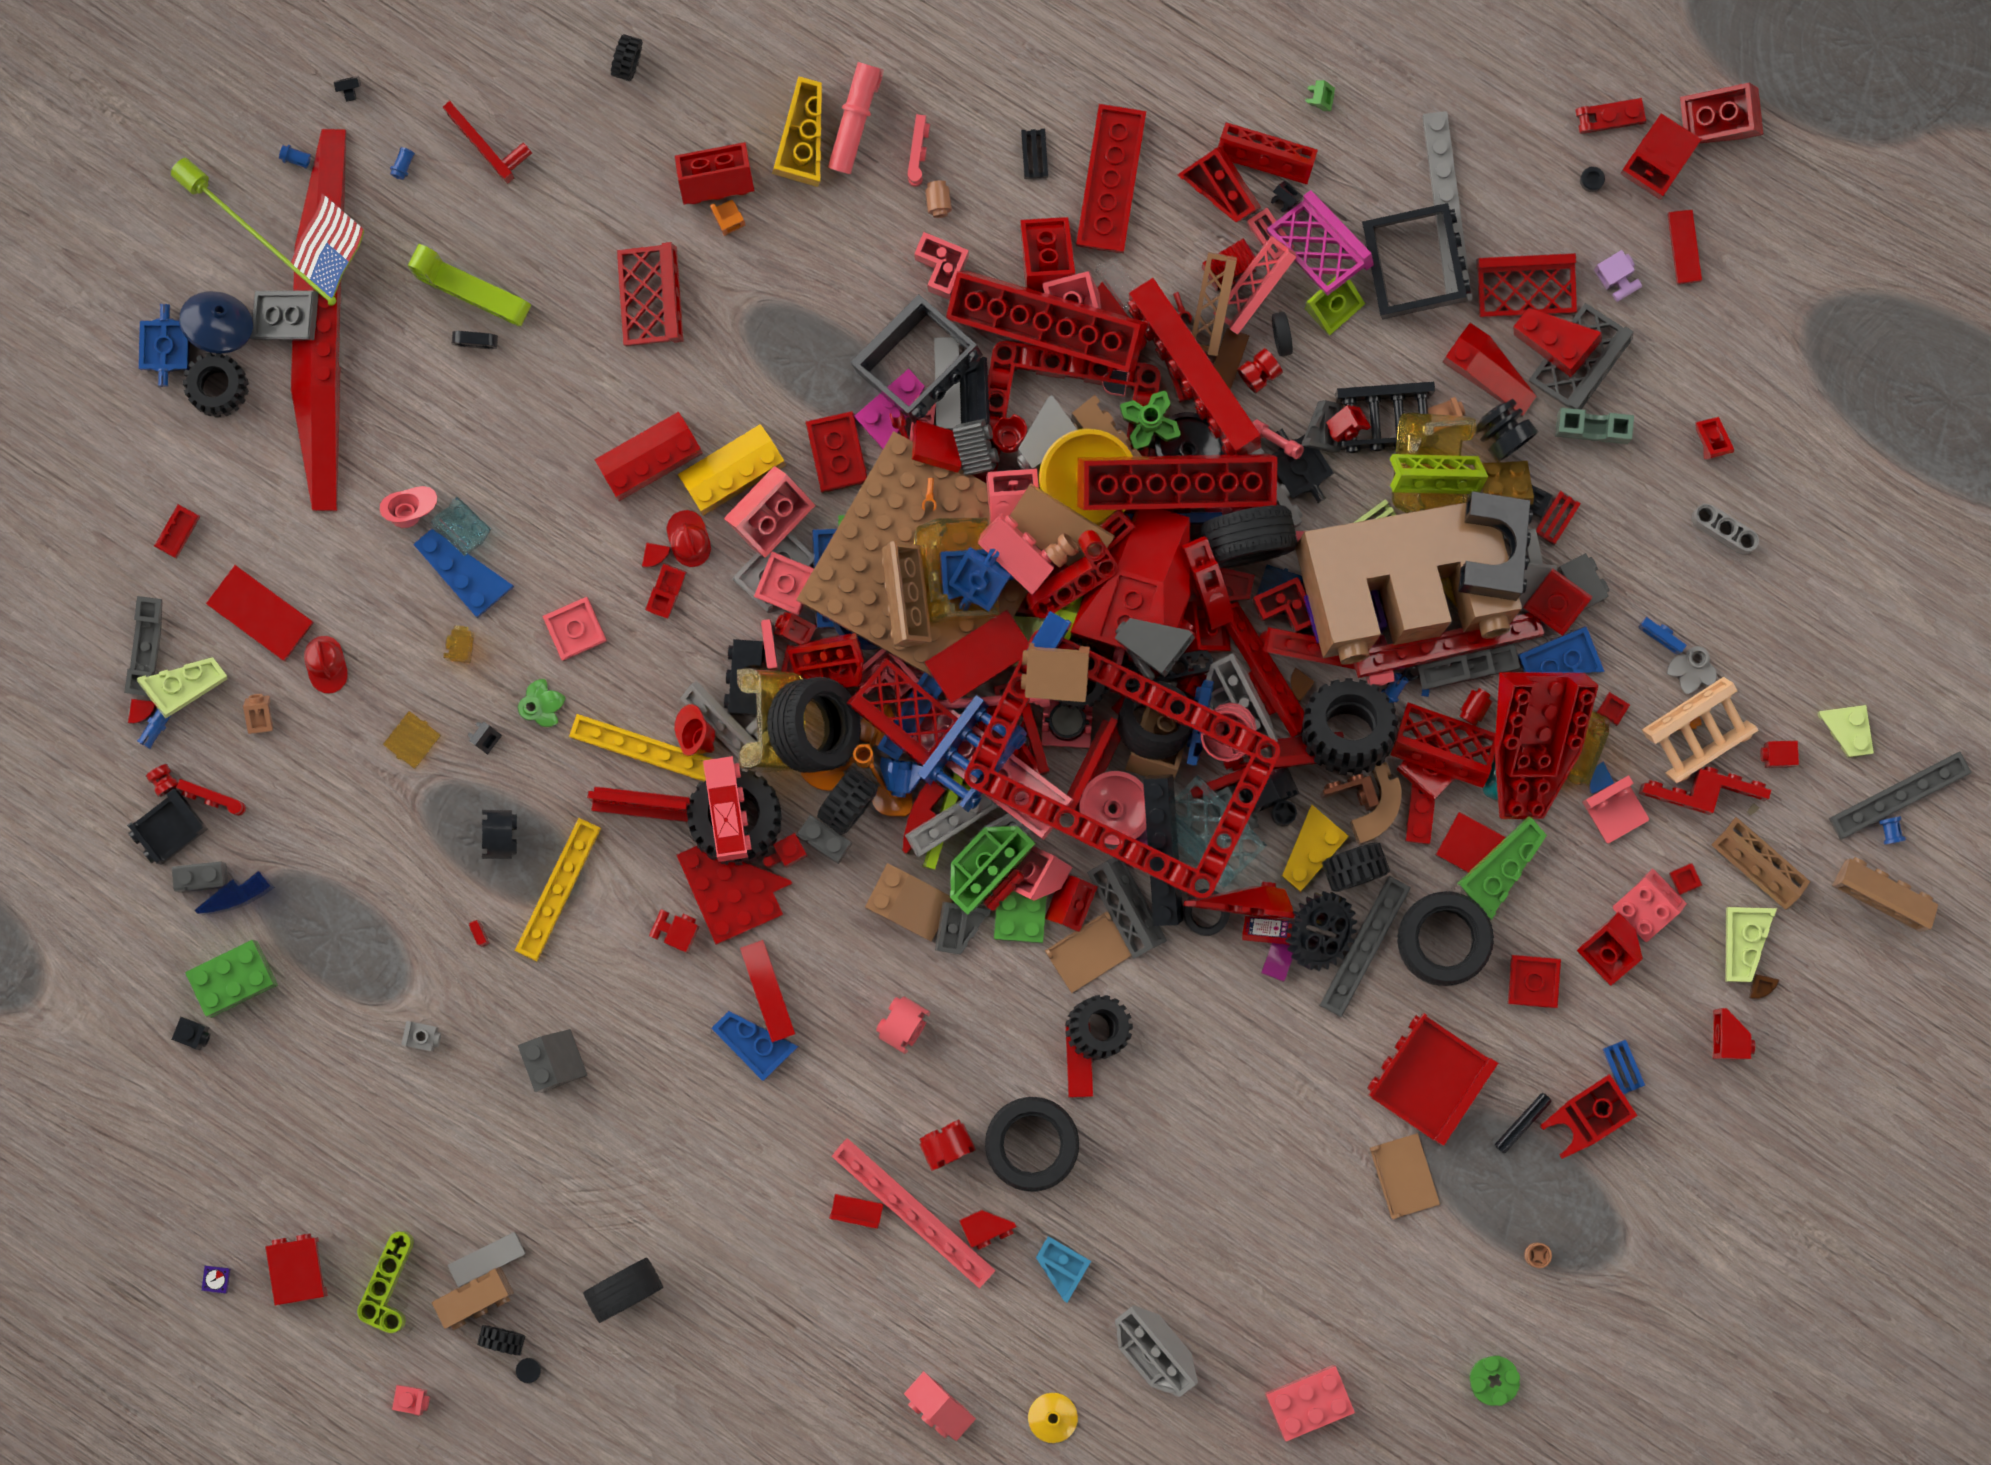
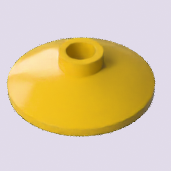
M1059 1393L1041 1395L1032 1403L1028 1413V1423L1031 1431L1037 1438L1048 1443H1058L1069 1438L1075 1431L1078 1422L1075 1405L1068 1397ZM1050 1414L1058 1416L1056 1423L1049 1422L1048 1417Z

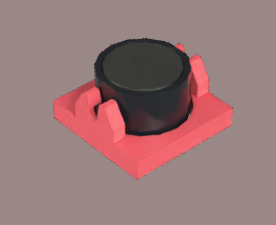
M1050 699L1051 706L1043 707L1042 746L1089 749L1093 706L1085 705V709L1082 710L1075 706L1073 710L1069 709L1068 705L1063 707L1058 700Z

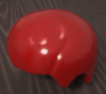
M1016 414L1009 418L1001 417L992 427L993 438L991 440L994 447L1005 453L1018 451L1019 446L1028 433L1025 420Z

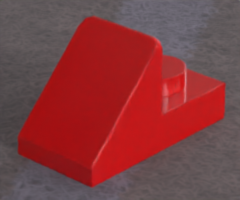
M1719 417L1695 422L1696 431L1703 444L1704 460L1734 453V447Z

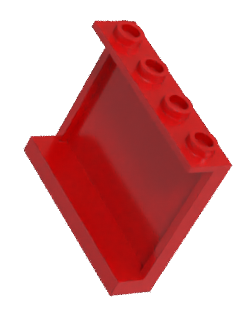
M1423 1013L1420 1017L1415 1015L1408 1026L1411 1031L1407 1037L1403 1035L1400 1037L1394 1047L1397 1049V1052L1393 1058L1390 1056L1386 1058L1381 1066V1069L1384 1071L1379 1079L1377 1077L1372 1079L1367 1087L1370 1090L1367 1096L1439 1145L1444 1146L1499 1063L1492 1058L1486 1057Z

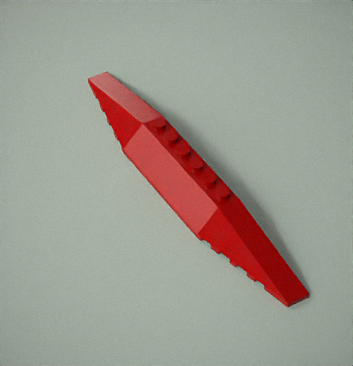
M321 129L294 253L302 234L316 213L322 193L344 212L346 129ZM294 272L293 291H316ZM341 280L334 296L336 298L334 305H328V301L321 294L318 296L314 340H292L291 394L312 511H337L341 367L339 366Z

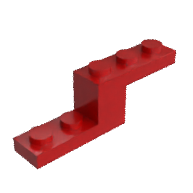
M1704 766V769L1696 771L1690 795H1686V790L1673 787L1672 790L1665 789L1662 783L1652 780L1641 785L1639 794L1711 815L1714 813L1721 788L1762 801L1770 798L1772 790L1765 788V783L1754 780L1751 783L1742 781L1743 777L1728 773V776L1718 774V769Z

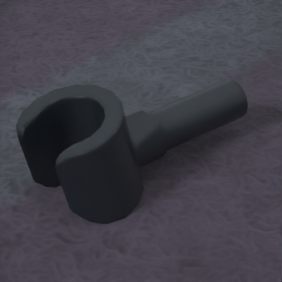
M1418 665L1405 668L1404 672L1400 673L1402 674L1400 680L1404 676L1409 681L1419 678L1420 675L1413 676L1410 672L1411 669Z

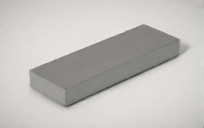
M513 1232L448 1264V1267L457 1286L461 1287L487 1274L492 1269L501 1267L525 1255L526 1252L516 1232Z

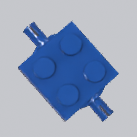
M160 304V318L152 321H140L139 369L159 372L158 386L168 387L169 372L175 370L189 371L190 342L184 336L179 321L170 319V304Z
M970 547L949 581L948 585L959 591L964 597L959 604L960 609L964 606L963 611H968L970 605L974 603L989 612L1008 582L1011 574L995 564L996 559L999 557L998 551L994 554L996 549H990L987 557H984Z

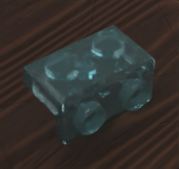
M459 497L454 498L449 507L434 516L430 522L464 556L482 545L491 531V528Z

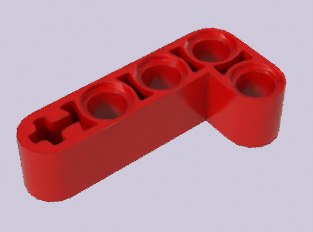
M1087 530L1078 539L1079 546L1085 554L1083 558L1044 581L1033 594L1028 592L1026 600L1036 617L1040 619L1046 618L1050 611L1053 613L1059 611L1116 574L1118 569L1117 563L1096 531Z

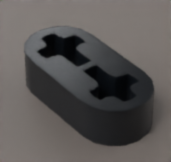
M469 331L452 332L451 344L454 346L497 349L498 336L495 334Z

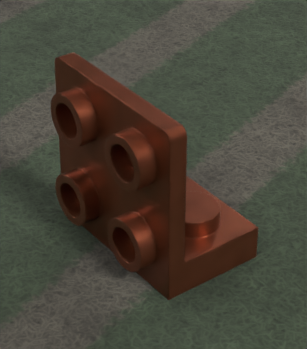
M1363 773L1349 777L1348 783L1342 785L1340 781L1326 784L1324 790L1320 793L1322 799L1359 787L1356 795L1360 806H1365L1366 810H1370L1379 805L1371 777H1364Z

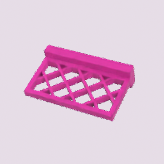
M1310 190L1303 196L1304 200L1269 226L1267 233L1291 250L1293 242L1306 243L1305 252H1295L1296 259L1294 261L1328 296L1364 268L1367 271L1374 263L1372 253ZM1305 210L1309 214V222L1296 221V215ZM1282 226L1291 227L1290 236H1279L1276 231ZM1295 227H1308L1307 237L1294 236ZM1312 228H1322L1324 230V237H1311ZM1310 243H1323L1322 253L1309 252ZM1327 243L1338 244L1340 246L1339 253H1326ZM1308 258H1321L1320 268H1310L1307 265ZM1325 259H1338L1337 269L1324 268ZM1342 259L1353 260L1356 263L1350 269H1341ZM1323 274H1336L1335 281L1327 286L1322 281Z

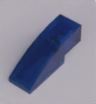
M257 871L243 884H240L238 880L232 879L197 907L195 912L200 915H209L231 911L261 898L275 887L263 872Z

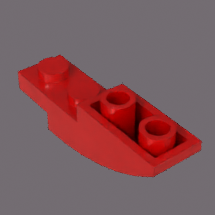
M1203 536L1182 545L1210 629L1213 630L1234 621L1227 589L1208 539Z

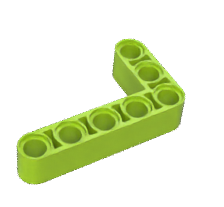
M421 244L417 245L408 264V268L418 280L519 327L522 326L532 305L518 296L444 263L437 252Z

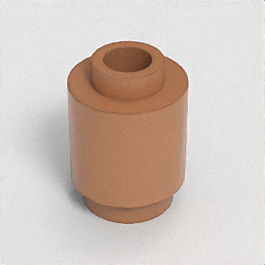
M938 180L927 183L925 193L928 214L933 215L934 218L948 216L947 213L952 211L950 190L946 186V181Z

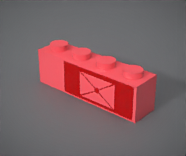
M733 756L704 760L703 764L718 862L748 858L747 850H752L750 835H745L743 826H748L746 811H741L740 802L745 801L743 788L737 787L736 778H741L739 763L734 764Z

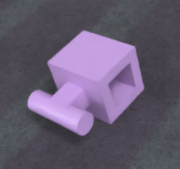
M1622 250L1599 263L1594 269L1606 290L1615 285L1618 286L1619 290L1612 294L1616 302L1642 287L1638 279L1631 283L1627 280L1635 271L1633 268L1635 264L1628 254L1625 255Z

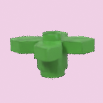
M1166 391L1152 394L1148 405L1144 407L1134 400L1120 405L1123 420L1137 425L1130 435L1133 449L1136 448L1139 451L1148 448L1153 434L1166 442L1180 438L1177 422L1163 417L1171 404Z

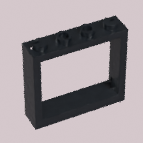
M1448 203L1362 221L1367 249L1372 253L1374 265L1371 267L1382 320L1468 301L1467 294H1471L1469 279L1464 280L1463 271L1467 270L1464 256H1459L1458 247H1462L1460 233H1455L1453 226L1454 223H1458L1455 209L1450 210ZM1443 214L1458 292L1390 306L1375 228Z
M918 294L850 363L862 378L915 424L917 420L923 418L928 413V410L936 402L945 396L946 392L954 384H957L962 379L963 375L971 367H974L979 362L983 354L974 341ZM925 316H928L966 350L908 406L872 375L870 371Z

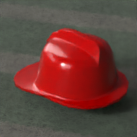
M682 510L673 514L668 520L666 529L676 560L688 567H697L705 563L710 556L711 543L701 516L690 510Z
M318 636L312 639L304 651V660L309 679L318 691L326 694L335 693L342 689L348 678L342 648L339 642L329 636Z
M693 704L684 706L677 714L674 727L683 754L691 756L706 752L713 753V743L715 740L713 726L705 721L698 706Z

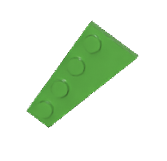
M1528 816L1457 884L1470 899L1480 904V907L1484 909L1488 914L1487 916L1492 920L1501 902H1504L1509 890L1515 881H1518L1522 870L1531 861L1547 835Z

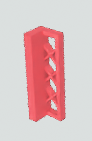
M1273 236L1269 238L1230 291L1228 305L1237 304L1238 313L1232 320L1225 316L1224 322L1237 335L1296 259L1295 252ZM1272 244H1275L1284 251L1278 259L1268 260L1267 251ZM1265 255V261L1260 262V260ZM1269 264H1274L1269 270ZM1266 265V276L1262 279L1253 280V269L1256 266ZM1250 275L1251 280L1245 281L1247 277ZM1259 283L1255 289L1254 284ZM1251 284L1252 294L1250 297L1239 299L1238 289L1243 285ZM1235 295L1236 300H1231L1232 297Z

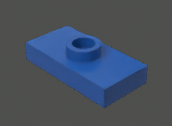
M1648 617L1644 618L1638 626L1641 631L1676 655H1679L1687 646L1672 635L1674 632L1669 627L1663 624L1659 626Z

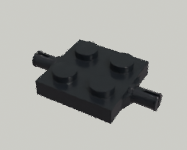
M1283 428L1275 432L1290 441ZM1305 435L1292 440L1302 445ZM1303 446L1302 455L1295 459L1285 454L1284 449L1280 447L1272 455L1277 457V477L1287 488L1290 498L1293 500L1299 495L1311 491L1317 503L1324 501L1326 497L1319 486L1324 480L1334 475V472L1320 450Z

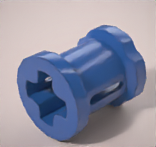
M1901 816L1879 821L1883 825L1886 840H1884V845L1906 840L1901 831Z

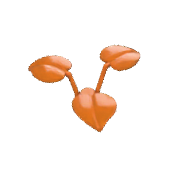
M884 704V714L887 717H895L890 705ZM864 718L861 720L860 740L870 744L858 745L853 751L854 757H851L845 766L820 772H801L803 779L811 786L823 791H832L845 775L843 771L847 770L853 763H856L861 768L869 767L881 785L878 787L877 794L872 800L874 808L879 813L886 816H907L912 809V793H906V797L891 795V791L887 790L886 783L882 781L873 764L874 755L871 748L874 747V744L876 746L879 745L884 734Z

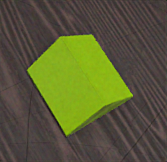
M1336 276L1332 280H1330L1326 285L1328 286L1332 282H1334ZM1349 279L1328 296L1320 289L1306 302L1304 309L1330 336L1363 307L1365 302Z

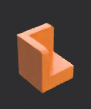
M733 200L717 207L715 204L710 205L711 211L724 236L746 226Z

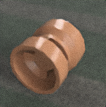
M1062 533L1058 537V542L1049 544L1045 548V552L1054 564L1062 567L1067 563V558L1075 556L1080 552V549L1067 533Z
M1532 1243L1525 1249L1524 1258L1530 1266L1544 1268L1551 1262L1552 1253L1545 1244Z

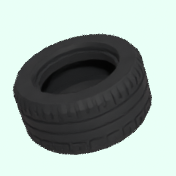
M1284 505L1262 506L1228 513L1204 522L1200 529L1201 537L1205 536L1208 539L1219 568L1248 565L1277 558L1294 551L1298 543L1291 510Z
M826 677L801 679L786 684L775 695L768 711V736L776 755L789 768L803 773L833 770L844 765L853 755V751L860 739L861 722L860 715L846 704L852 696L843 685ZM810 701L817 705L824 720V738L818 749L814 748L808 741L804 730V712Z
M1451 891L1429 894L1415 902L1407 910L1400 922L1397 943L1401 959L1413 975L1428 984L1453 986L1466 982L1485 967L1492 954L1494 935L1490 918L1484 909L1480 907V904L1464 894ZM1444 911L1456 914L1462 918L1468 925L1472 937L1470 952L1465 959L1457 965L1447 967L1437 965L1426 958L1419 942L1420 928L1426 918L1433 913Z
M1024 1097L1006 1104L992 1118L986 1132L985 1152L992 1170L1004 1183L1022 1191H1042L1059 1184L1073 1169L1079 1153V1135L1074 1121L1060 1105L1045 1098ZM1027 1116L1042 1117L1052 1123L1060 1139L1059 1155L1054 1163L1045 1170L1034 1173L1021 1171L1013 1166L1006 1157L1004 1149L1005 1134L1009 1127L1018 1119Z

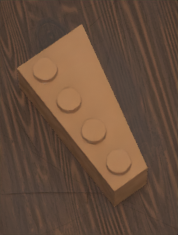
M1096 395L1072 412L1071 422L1077 430L1091 428L1108 432L1120 439L1128 447L1133 457L1141 456L1136 448L1131 449V442L1125 433L1120 429L1116 430L1114 428L1116 424L1109 412L1101 411L1097 406L1100 400Z

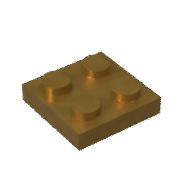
M1528 461L1482 463L1488 475L1482 488V493L1530 500V504H1533L1534 495Z

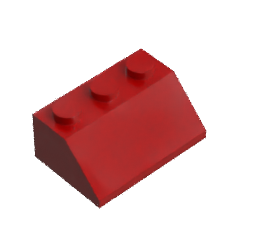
M746 142L675 155L677 177L683 205L698 204L701 201L712 199L720 200L733 195H746L749 192L755 191Z

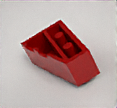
M1223 147L1215 148L1177 174V176L1182 180L1184 179L1197 192L1204 195L1213 205L1235 222L1244 220L1262 208Z

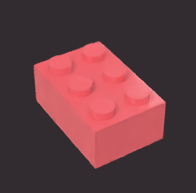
M774 466L724 519L753 550L766 558L816 505L787 474Z
M1335 1365L1265 1393L1285 1442L1355 1413Z

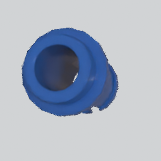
M283 145L279 153V159L283 163L289 162L307 169L311 160V154L293 149L291 145Z
M401 147L394 166L390 167V175L404 180L409 174L407 170L415 153Z
M1397 672L1394 674V681L1390 682L1387 688L1381 691V693L1385 692L1390 697L1389 703H1397L1399 701L1398 696L1409 682L1404 676L1398 684L1402 674Z

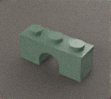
M1562 407L1557 412L1555 437L1628 444L1632 440L1634 415L1617 413L1592 415L1585 413L1586 410Z

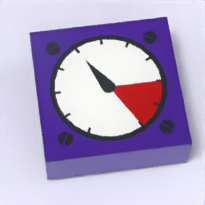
M204 1266L201 1291L228 1293L231 1268Z

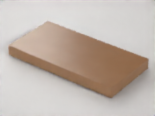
M1031 483L1010 515L1018 523L1017 528L1023 534L1025 532L1029 533L1036 540L1035 545L1042 550L1049 544L1058 542V537L1062 533H1067L1080 549V552L1075 556L1067 558V563L1065 564L1068 566L1085 556L1078 543V539L1083 532L1087 530L1096 531L1106 547L1109 546L1114 538L1113 534Z

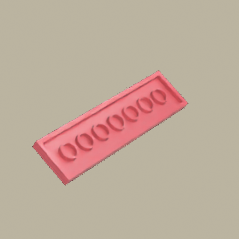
M948 709V710H949L951 713H953L957 718H959V717L961 716V715H960L959 713H957L955 710H953V709ZM946 715L936 716L937 730L947 729L952 723V720ZM932 716L924 718L920 725V732L933 731ZM974 726L972 733L982 738L984 732ZM934 734L921 735V745L929 751L935 744ZM914 735L912 738L917 741V735ZM963 741L958 747V753L970 761L976 747L968 741ZM1013 754L998 772L1068 807L1073 801L1072 798ZM948 761L945 766L965 780L964 774L966 770L955 762ZM971 774L970 779L975 783L978 779ZM1019 792L1015 796V802L1018 805H1025L1029 801V795L1026 792ZM986 796L1042 840L1053 829Z

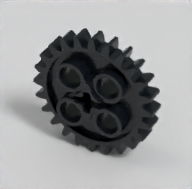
M1323 891L1322 894L1315 892L1313 899L1307 896V904L1299 903L1301 910L1299 912L1293 910V914L1296 917L1294 920H1288L1292 924V928L1286 930L1287 933L1291 934L1285 940L1291 944L1287 949L1293 953L1291 958L1296 960L1297 964L1309 970L1315 969L1320 971L1322 967L1328 970L1330 963L1336 966V958L1344 959L1342 952L1344 950L1350 951L1347 945L1355 941L1351 938V934L1357 932V930L1352 928L1357 923V920L1352 918L1356 914L1355 911L1350 909L1352 904L1346 902V898L1338 894ZM1310 925L1324 931H1330L1337 934V936L1332 937L1319 931L1315 932L1306 928V926Z

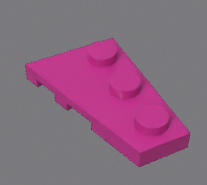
M907 369L887 388L906 405L910 406L922 394L925 386L910 369ZM880 393L860 410L854 418L876 443L884 449L893 431L899 433L898 429L893 428L889 414L892 413L893 417H899L900 411Z

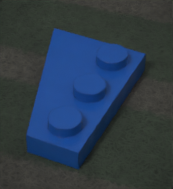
M1586 626L1517 654L1524 672H1605Z
M1204 680L1202 686L1196 689L1195 701L1210 708L1214 681ZM1193 729V733L1190 734L1187 742V747H1190L1187 764L1197 765L1203 745L1201 732Z

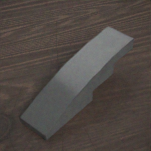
M1515 644L1417 666L1423 690L1496 675L1499 672L1521 669Z

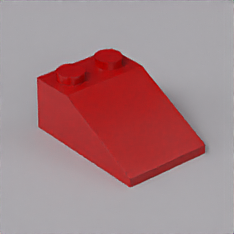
M1751 83L1680 97L1683 128L1702 139L1699 144L1741 140L1764 135L1759 89Z
M1069 218L1020 220L1025 287L1044 292L1042 283L1075 275Z

